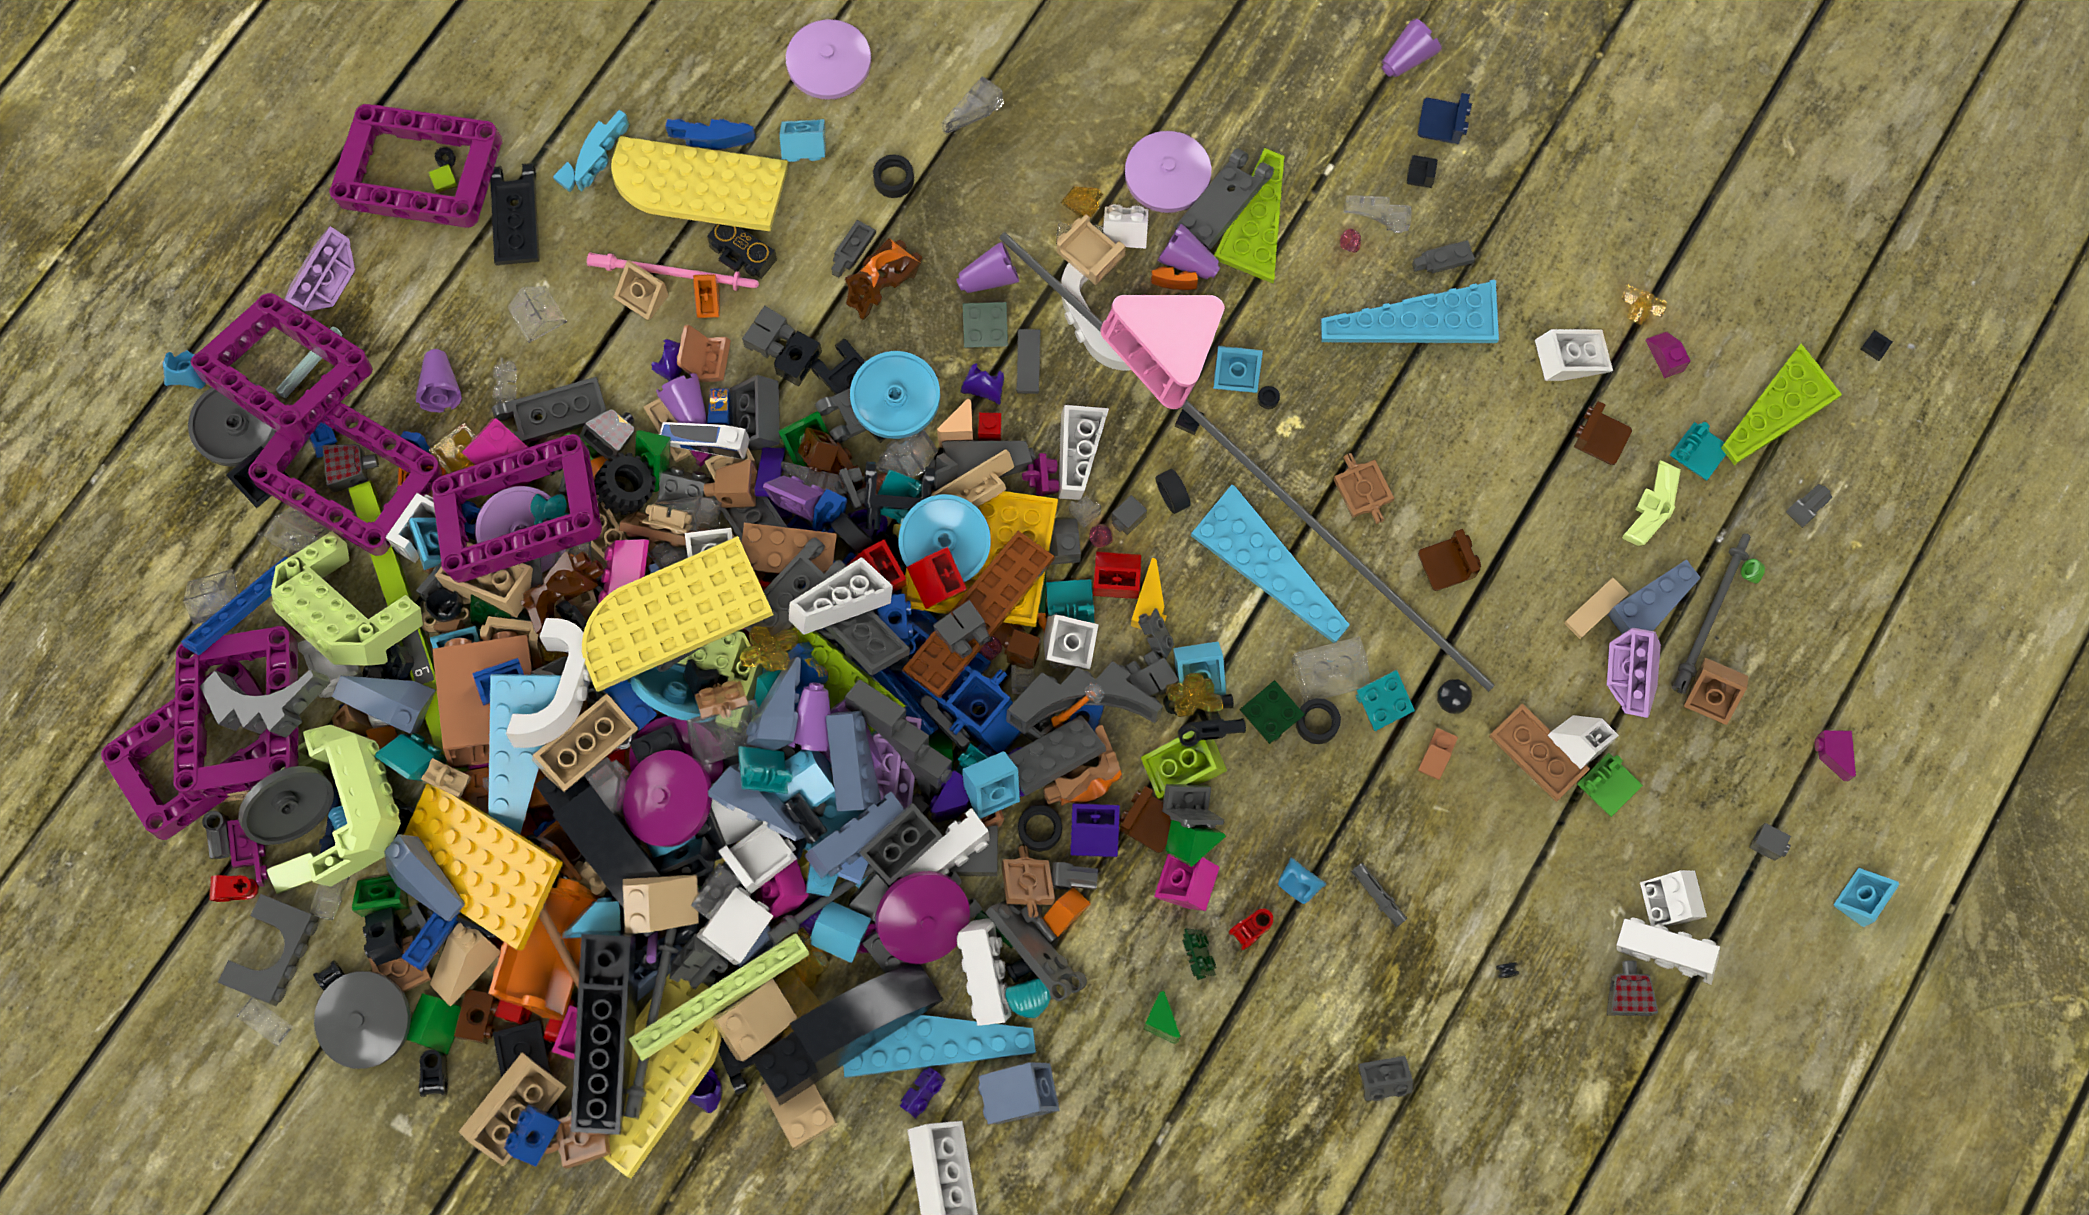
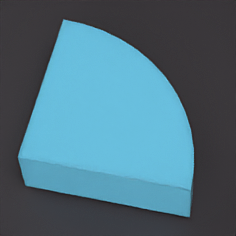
M567 162L553 178L567 191L571 192L575 186V173L570 163Z

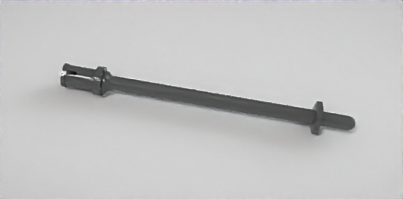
M1747 533L1741 536L1737 548L1729 549V554L1732 556L1730 564L1687 661L1678 667L1679 673L1672 685L1674 691L1678 688V693L1685 694L1692 677L1696 676L1695 664L1741 560L1746 561L1749 558L1745 550L1751 537Z
M870 864L867 865L862 880L876 871ZM845 880L832 889L830 896H822L795 916L787 915L784 917L783 922L767 931L769 938L776 945L792 932L795 934L799 931L798 928L802 922L857 883Z
M676 927L667 929L663 946L657 945V949L662 951L646 1028L658 1019L671 954L678 953V949L673 948L677 931ZM639 1057L634 1083L626 1092L629 1095L624 1113L625 1117L639 1119L643 1097H646L647 1093L644 1092L643 1084L649 1057L643 1061Z

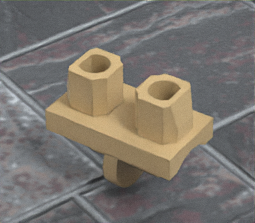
M433 758L427 771L421 778L422 781L458 798L461 797L471 779L469 775Z
M580 860L575 864L574 868L583 878L578 883L603 898L609 889L590 864Z

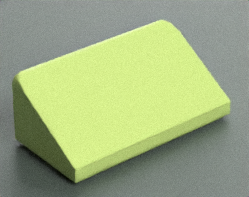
M310 852L268 868L267 873L276 893L280 894L313 881L307 861L316 855Z

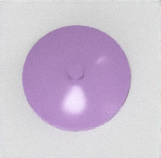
M820 20L808 24L794 35L787 48L786 65L791 80L802 92L819 99H836L849 95L863 84L870 71L871 53L866 38L852 25L838 20Z
M1174 131L1156 132L1142 138L1131 149L1125 165V180L1133 197L1143 206L1164 213L1179 212L1190 208L1209 186L1211 179V163L1205 149L1190 136Z
M526 486L510 487L496 493L486 501L477 516L475 523L476 544L534 526L535 517L530 511L533 497L539 494L547 501L551 497L541 490ZM564 550L540 557L542 572L552 567L561 557Z

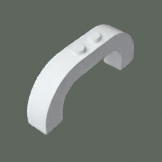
M1068 263L1064 270L1061 284L1089 309L1080 293L1082 285L1089 279ZM1061 296L1066 311V320L1069 325H1074L1078 341L1084 343L1089 353L1098 362L1109 368L1131 370L1105 341L1101 332Z
M556 618L545 619L539 637L546 650L562 651L569 653L553 701L545 709L534 714H512L506 735L514 748L537 747L560 737L573 725L580 713L583 701L587 698V689L592 679L582 655L583 631L570 621Z

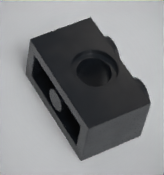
M797 331L794 337L791 336L788 339L784 352L780 353L774 361L776 375L799 387L810 371V365L822 353L821 344ZM795 355L802 356L799 360L791 359Z
M702 836L664 854L659 872L663 877L697 875L698 878L713 871L716 852L705 837Z
M393 907L366 915L363 933L366 938L364 951L367 958H371L376 966L401 958L404 954L402 920Z

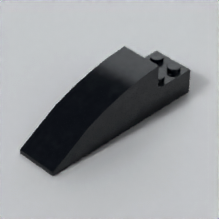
M586 773L565 792L547 776L535 784L555 812L553 814L555 819L623 908V879L663 877L659 872L660 870L589 773ZM656 931L646 932L644 934L647 938H649Z
M586 931L581 934L571 1132L621 1134L633 1051L629 1038L634 1036L638 998L639 978H634L636 933Z
M911 963L854 987L789 1023L793 1031L792 1033L751 1059L779 1106H781L944 999L922 966Z

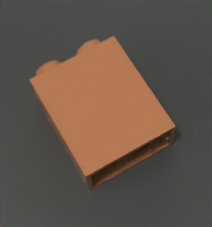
M513 631L498 632L491 637V640L474 643L466 638H455L447 641L444 647L433 649L443 750L448 765L452 768L489 763L490 703L482 704L472 673L516 658L520 661L524 675H531L530 672L534 671L528 636H519Z

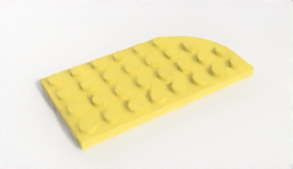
M621 136L619 137L611 163L612 176L617 190L627 202L639 210L654 215L763 231H771L789 167L787 160Z
M737 536L619 587L598 604L588 619L582 638L583 659H585V665L597 692L773 616V612L739 537Z
M669 973L666 977L657 1021L709 987L704 983H700L696 989H693L689 982L681 979L679 982L670 979ZM651 1000L635 1021L634 1035L646 1028ZM711 1018L649 1057L643 1084L644 1092L647 1093L646 1097H643L639 1119L623 1116L621 1134H609L611 1154L603 1157L626 1177L632 1178L716 1059L720 1047L721 1034ZM634 1047L628 1089L634 1083L639 1060ZM627 1094V1096H626L625 1109H626V1104H627V1099H628V1095H629V1094ZM572 1109L567 1116L572 1115Z

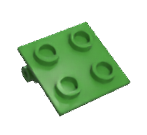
M1608 753L1577 785L1612 817L1643 785L1621 765L1623 762L1621 757L1618 755L1613 757Z

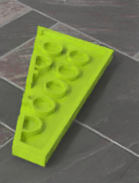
M1264 148L1252 177L1255 174L1256 168L1262 162L1274 168L1273 175L1225 231L1214 256L1223 264L1274 284L1284 156Z
M1800 344L1721 449L1735 466L1839 399L1842 394L1805 347Z
M794 627L784 638L790 650L798 643L809 642L814 648L811 655L828 672V680L823 684V688L828 690L830 709L845 699L847 693L859 679L901 707L906 708L901 701L817 631L803 634ZM868 725L870 733H874L876 730Z

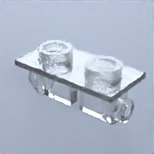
M503 358L500 359L498 365H494L493 378L497 379L496 386L493 388V399H496V404L516 400V385H508V382L516 383L517 367L512 361L503 364Z

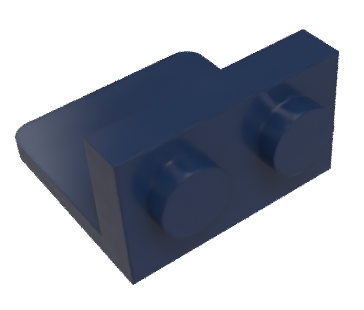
M1461 93L1458 103L1425 98L1417 135L1422 138L1459 144L1462 135H1466L1469 122H1465V119L1471 113L1472 103H1469L1470 94Z

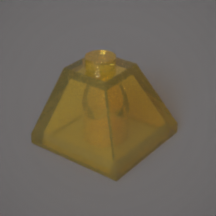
M463 422L429 446V451L448 474L474 466L475 464L461 452L476 435Z

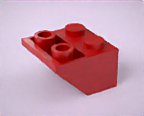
M885 540L863 550L846 565L848 566L862 557L893 586L892 593L907 586L906 577Z
M948 547L930 554L907 567L925 609L968 591Z
M1096 552L1093 596L1138 599L1141 555Z

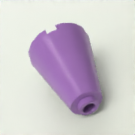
M1418 19L1411 20L1383 59L1382 70L1389 77H1397L1442 50L1438 39H1432L1430 35L1432 31Z
M1182 224L1178 226L1157 260L1162 264L1182 271L1197 272L1198 277L1207 280L1210 276L1214 278L1220 269V266L1217 265L1219 260Z
M1003 242L997 243L958 273L959 278L956 279L961 291L965 290L967 293L1016 284L1020 281Z
M432 349L424 355L416 391V402L420 404L422 409L430 412H444V408L451 407L452 410L461 402V391L447 354L439 349Z
M696 373L690 374L692 378L686 379L685 376L673 379L662 385V391L656 390L658 397L678 423L708 424L700 382Z
M809 683V687H804L796 709L798 721L794 741L788 744V746L795 747V743L802 746L801 749L828 750L829 740L826 716L830 715L831 712L828 690L823 688V684Z

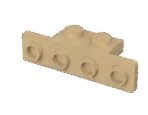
M1003 450L933 492L931 496L941 494L955 495L968 500L978 508L983 503L1006 490L1004 482L999 477L1014 468L1009 451Z

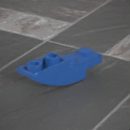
M667 119L665 126L669 137L684 139L686 145L690 147L711 150L741 146L755 141L756 137L753 126L747 123H732L725 119H711L710 126L703 123H688L682 119Z

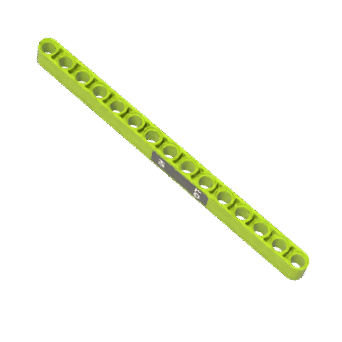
M369 480L350 487L349 492L357 517L366 523L375 522L383 509L372 481ZM381 538L374 539L371 544H378ZM390 546L388 551L381 556L370 554L387 606L405 595L414 602L398 553L394 548ZM420 627L399 642L401 646L407 647L415 663L410 671L412 680L436 690L425 719L434 745L442 750L441 753L445 755L442 743L434 659L424 630ZM469 766L454 769L460 772L469 771Z

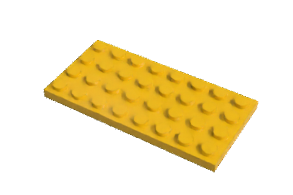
M427 783L404 835L420 838L465 905L460 910L461 913L516 950H523L563 862L463 798H458Z

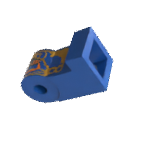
M728 388L710 389L708 424L730 426V393Z
M809 642L798 643L783 659L785 662H788L795 657L801 658L800 680L805 686L809 687V683L825 684L828 680V672L811 655V652L814 650Z

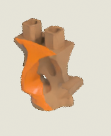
M1103 725L1095 729V733L1106 747V752L1099 755V765L1095 768L1081 765L1055 779L1053 784L1043 787V794L1048 806L1059 801L1061 806H1064L1066 803H1087L1096 800L1108 792L1112 783L1123 779L1116 754L1111 747Z

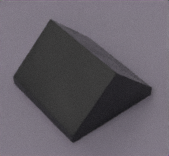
M262 446L226 474L256 508L271 497L270 494L254 484L248 473L250 465L264 449ZM267 472L261 473L258 478L264 477Z

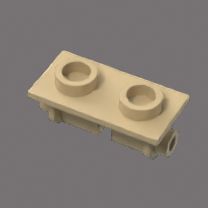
M656 504L647 506L646 514H649V516L642 521V523L649 524L650 528L670 529L672 533L680 535L687 533L693 528L692 525H688L692 522V515H689V512L672 509L671 516H667L668 507Z

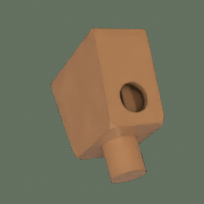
M751 459L717 469L715 482L704 484L705 496H715L723 508L756 506L755 485L758 472Z

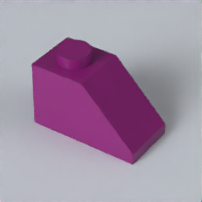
M1668 332L1646 339V343L1664 379L1684 372L1691 362L1682 342Z
M1824 730L1815 739V750L1818 751L1819 759L1843 781H1850L1856 777L1852 731Z

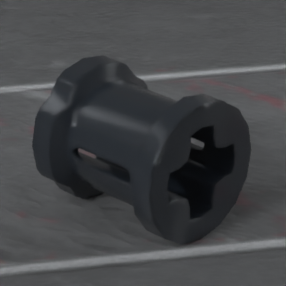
M1023 958L1012 964H1005L1014 984L1018 982L1019 978L1028 973L1034 974V971Z
M335 960L320 973L315 972L313 974L323 991L333 981L345 975Z

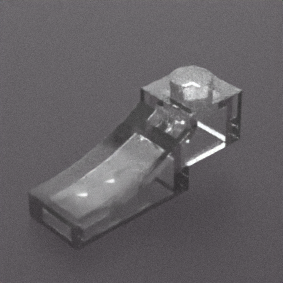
M1349 195L1345 197L1343 213L1357 214L1374 219L1387 226V230H1392L1396 233L1409 230L1411 206L1390 205V197Z

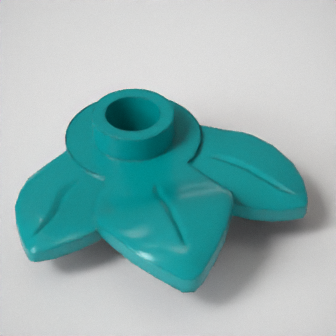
M536 494L530 505V511L535 517L534 525L543 523V520L549 521L568 515V513H565L567 505L565 497L559 494L549 498L547 501L541 495Z

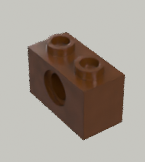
M806 427L798 453L811 470L830 472L839 446L828 433Z
M1014 629L1012 636L1008 635L1004 644V654L1007 655V663L1033 671L1041 651V639Z
M467 989L454 1037L487 1045L488 1040L492 1039L495 1026L492 1024L499 999L485 992ZM483 1011V1020L480 1023H475V1014Z

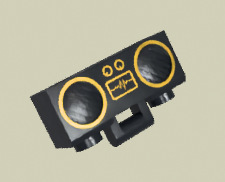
M716 224L707 236L709 247L717 254L722 253L719 261L735 272H738L744 265V270L753 277L756 275L762 279L777 261L774 249L740 227ZM729 256H732L733 258H735V259L738 260V261H737V262L734 261V260L731 259Z

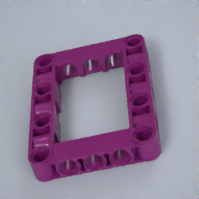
M363 104L355 111L329 193L335 202L345 210L470 228L479 220L503 139L496 126L489 121ZM383 133L396 135L397 138L417 141L424 139L436 141L438 144L459 147L462 145L470 146L455 197L361 183L364 174L367 173L366 167L370 155H373L374 152L372 148L376 136Z
M266 293L260 296L255 303L191 359L192 367L203 382L290 440L303 438L309 430L363 380L369 377L373 371V367L362 349L273 293ZM273 327L335 366L326 375L321 376L322 379L310 390L307 389L305 394L293 405H284L278 401L275 395L260 385H254L245 375L231 367L239 357Z
M340 402L299 440H290L276 431L255 461L250 465L248 473L254 484L261 490L370 554L381 556L391 546L385 537L416 493L423 497L428 495L432 490L433 482L441 477L442 470L433 455ZM321 422L410 473L401 486L398 485L396 488L397 492L389 503H385L383 506L384 510L375 522H364L347 508L333 500L328 501L318 495L316 490L294 477L291 479L283 474ZM352 423H358L356 427L349 428ZM395 444L393 449L387 450L389 445ZM433 466L431 471H424L426 467ZM267 472L264 477L258 478L261 473ZM305 494L302 499L296 500L298 495ZM343 516L339 522H333L336 517ZM381 538L378 544H371L374 539Z
M575 434L566 435L443 475L432 484L441 566L452 580L458 583L593 541L602 532L590 452L581 438ZM559 469L564 470L570 514L467 547L466 542L469 541L465 535L464 528L466 519L463 517L461 505L467 499L479 495L492 494L522 481H532L550 475V472Z
M276 626L223 635L200 655L186 649L183 644L178 646L175 667L174 787L186 798L195 800L248 791L265 777L281 770L283 767L286 769L298 766L297 726L287 738L272 733L267 728L266 757L204 767V757L207 756V730L205 729L207 700L200 685L205 681V672L208 671L210 666L232 665V662L244 660L251 662L255 661L256 658L266 657V695L285 689L298 680V642L287 628Z
M239 661L232 662V665L223 664L214 670L233 677L239 688L249 696L265 695L252 674ZM211 672L210 674H208L207 676H205V680H206L213 672ZM175 698L108 743L101 752L102 760L145 829L160 840H167L229 797V795L223 794L200 798L199 800H190L178 792V796L164 805L139 766L138 762L174 738ZM207 703V714L212 711ZM266 730L260 734L259 739L245 749L241 748L220 764L266 757Z

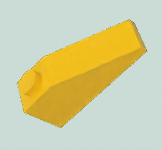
M1155 558L1151 559L1131 619V626L1141 630L1142 628L1138 621L1139 616L1142 614L1150 616L1154 609L1157 608L1164 623L1167 615H1164V601L1157 560Z

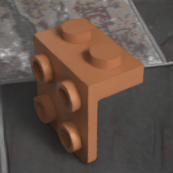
M685 325L681 335L677 365L689 374L696 373L700 382L723 381L731 340L727 337L707 338L691 325Z

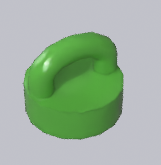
M1757 559L1747 560L1741 568L1742 577L1755 584L1761 581L1765 573L1764 564Z

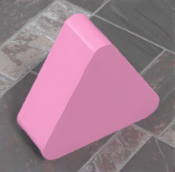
M1120 295L1114 299L1112 309L1107 319L1103 322L1100 332L1105 341L1162 405L1170 409H1178L1184 405L1200 376L1225 307L1223 302L1213 295Z

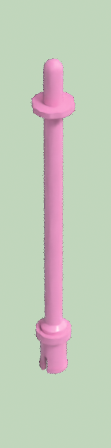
M589 252L587 256V266L606 268L607 271H612L615 268L624 269L627 260L617 259L614 254L601 255ZM631 261L649 273L693 279V275L714 274ZM737 271L734 276L716 274L718 283L733 285L734 291H738L739 286L757 288L759 286L757 280L741 278L740 273Z

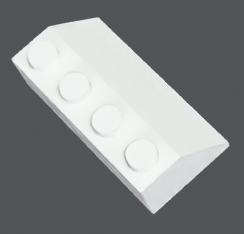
M963 1122L925 1124L908 1129L921 1215H978Z

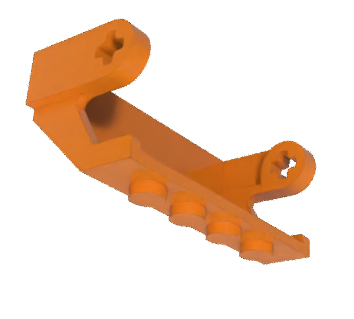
M559 878L556 888L552 887L548 894L545 908L560 936L562 937V933L585 908L592 905V902L597 901L601 896L592 893L590 889L576 881ZM538 916L523 950H516L506 942L502 944L501 954L493 972L494 977L488 994L500 1000L522 1006L543 1018L564 1021L575 982ZM562 938L580 970L581 938Z

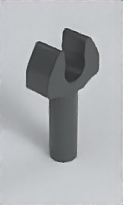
M1025 905L1021 909L1024 919L1027 923L1034 922L1048 942H1052L1056 935L1041 917L1042 908L1037 905L1038 916L1033 918L1032 915V918H1030L1027 905Z

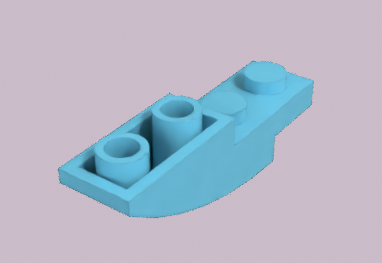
M618 110L606 125L598 121L586 138L575 169V182L580 191H583L586 186H590L598 172L606 168L609 161L606 151H609L614 146L616 139L627 131L629 122L626 114Z

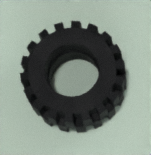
M622 452L616 456L612 455L605 461L595 475L594 484L596 495H599L597 500L599 503L603 502L605 504L604 508L606 510L611 508L614 514H617L619 511L621 515H626L628 512L632 514L637 509L640 510L650 499L656 487L653 485L656 482V478L651 476L653 469H648L649 463L646 460L643 463L640 460V456L632 457V453H627L624 456ZM615 476H623L629 479L633 484L634 492H626L619 488L615 482Z

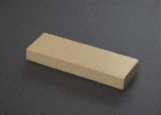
M660 398L643 407L659 434L663 422L678 423ZM670 446V453L676 463L692 455L687 449Z
M1612 578L1570 616L1564 624L1581 639L1614 606L1625 599L1629 592Z

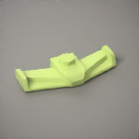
M1662 460L1658 462L1654 490L1645 489L1635 509L1641 512L1642 515L1623 535L1622 538L1637 546L1645 545L1661 525L1671 517L1675 509L1681 469Z

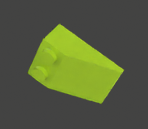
M1189 731L1188 733L1183 735V738H1191L1194 735V732ZM1176 738L1140 757L1158 799L1164 798L1166 784L1199 785L1227 771L1214 739L1202 740L1194 746L1185 747L1180 743L1179 738Z

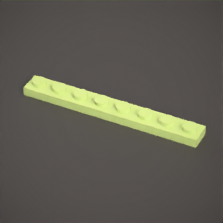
M796 933L629 1038L630 1043L642 1061L810 955L798 935Z

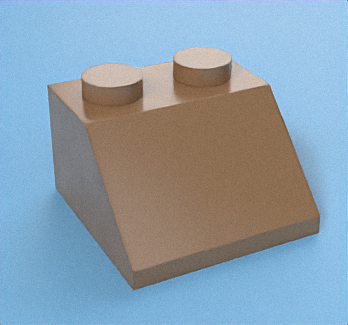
M1704 658L1693 680L1684 707L1727 725L1747 689L1748 676L1708 658Z

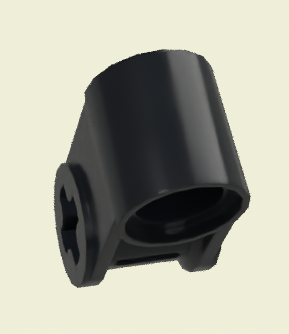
M430 1049L425 1051L420 1057L419 1092L422 1098L431 1094H441L442 1096L448 1094L447 1058L444 1053ZM436 1055L438 1057V1064L431 1068L429 1066V1059L431 1056Z

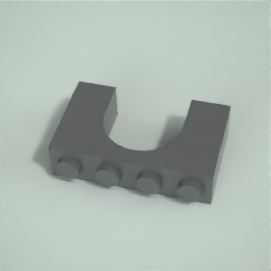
M260 894L250 916L280 930L284 938L283 954L276 964L265 970H252L228 960L218 983L277 1006L278 1002H281L285 997V987L288 981L293 979L296 974V965L299 958H302L307 951V942L310 936L316 932L319 918Z

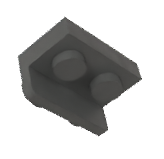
M1406 1056L1358 1064L1365 1101H1380L1387 1097H1402L1412 1093L1413 1079Z

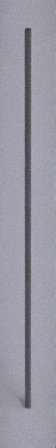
M1006 232L1001 234L999 239L1100 331L1103 322ZM1186 400L1182 408L1467 673L1488 692L1495 686Z

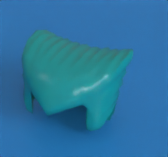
M1039 978L1008 987L1005 990V997L1011 1010L1026 1018L1036 1019L1044 1012L1051 1000L1049 990Z

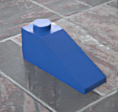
M627 680L604 689L606 694L635 724L638 730L642 729L658 715L637 696Z

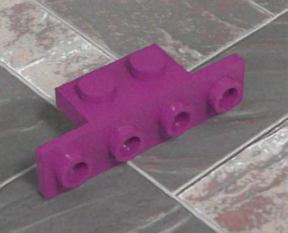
M239 819L227 821L233 869L255 865L256 882L259 887H264V880L268 879L267 866L263 865L262 857L266 856L265 845L249 839L241 828Z

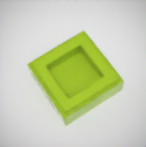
M449 164L428 172L437 193L458 186Z

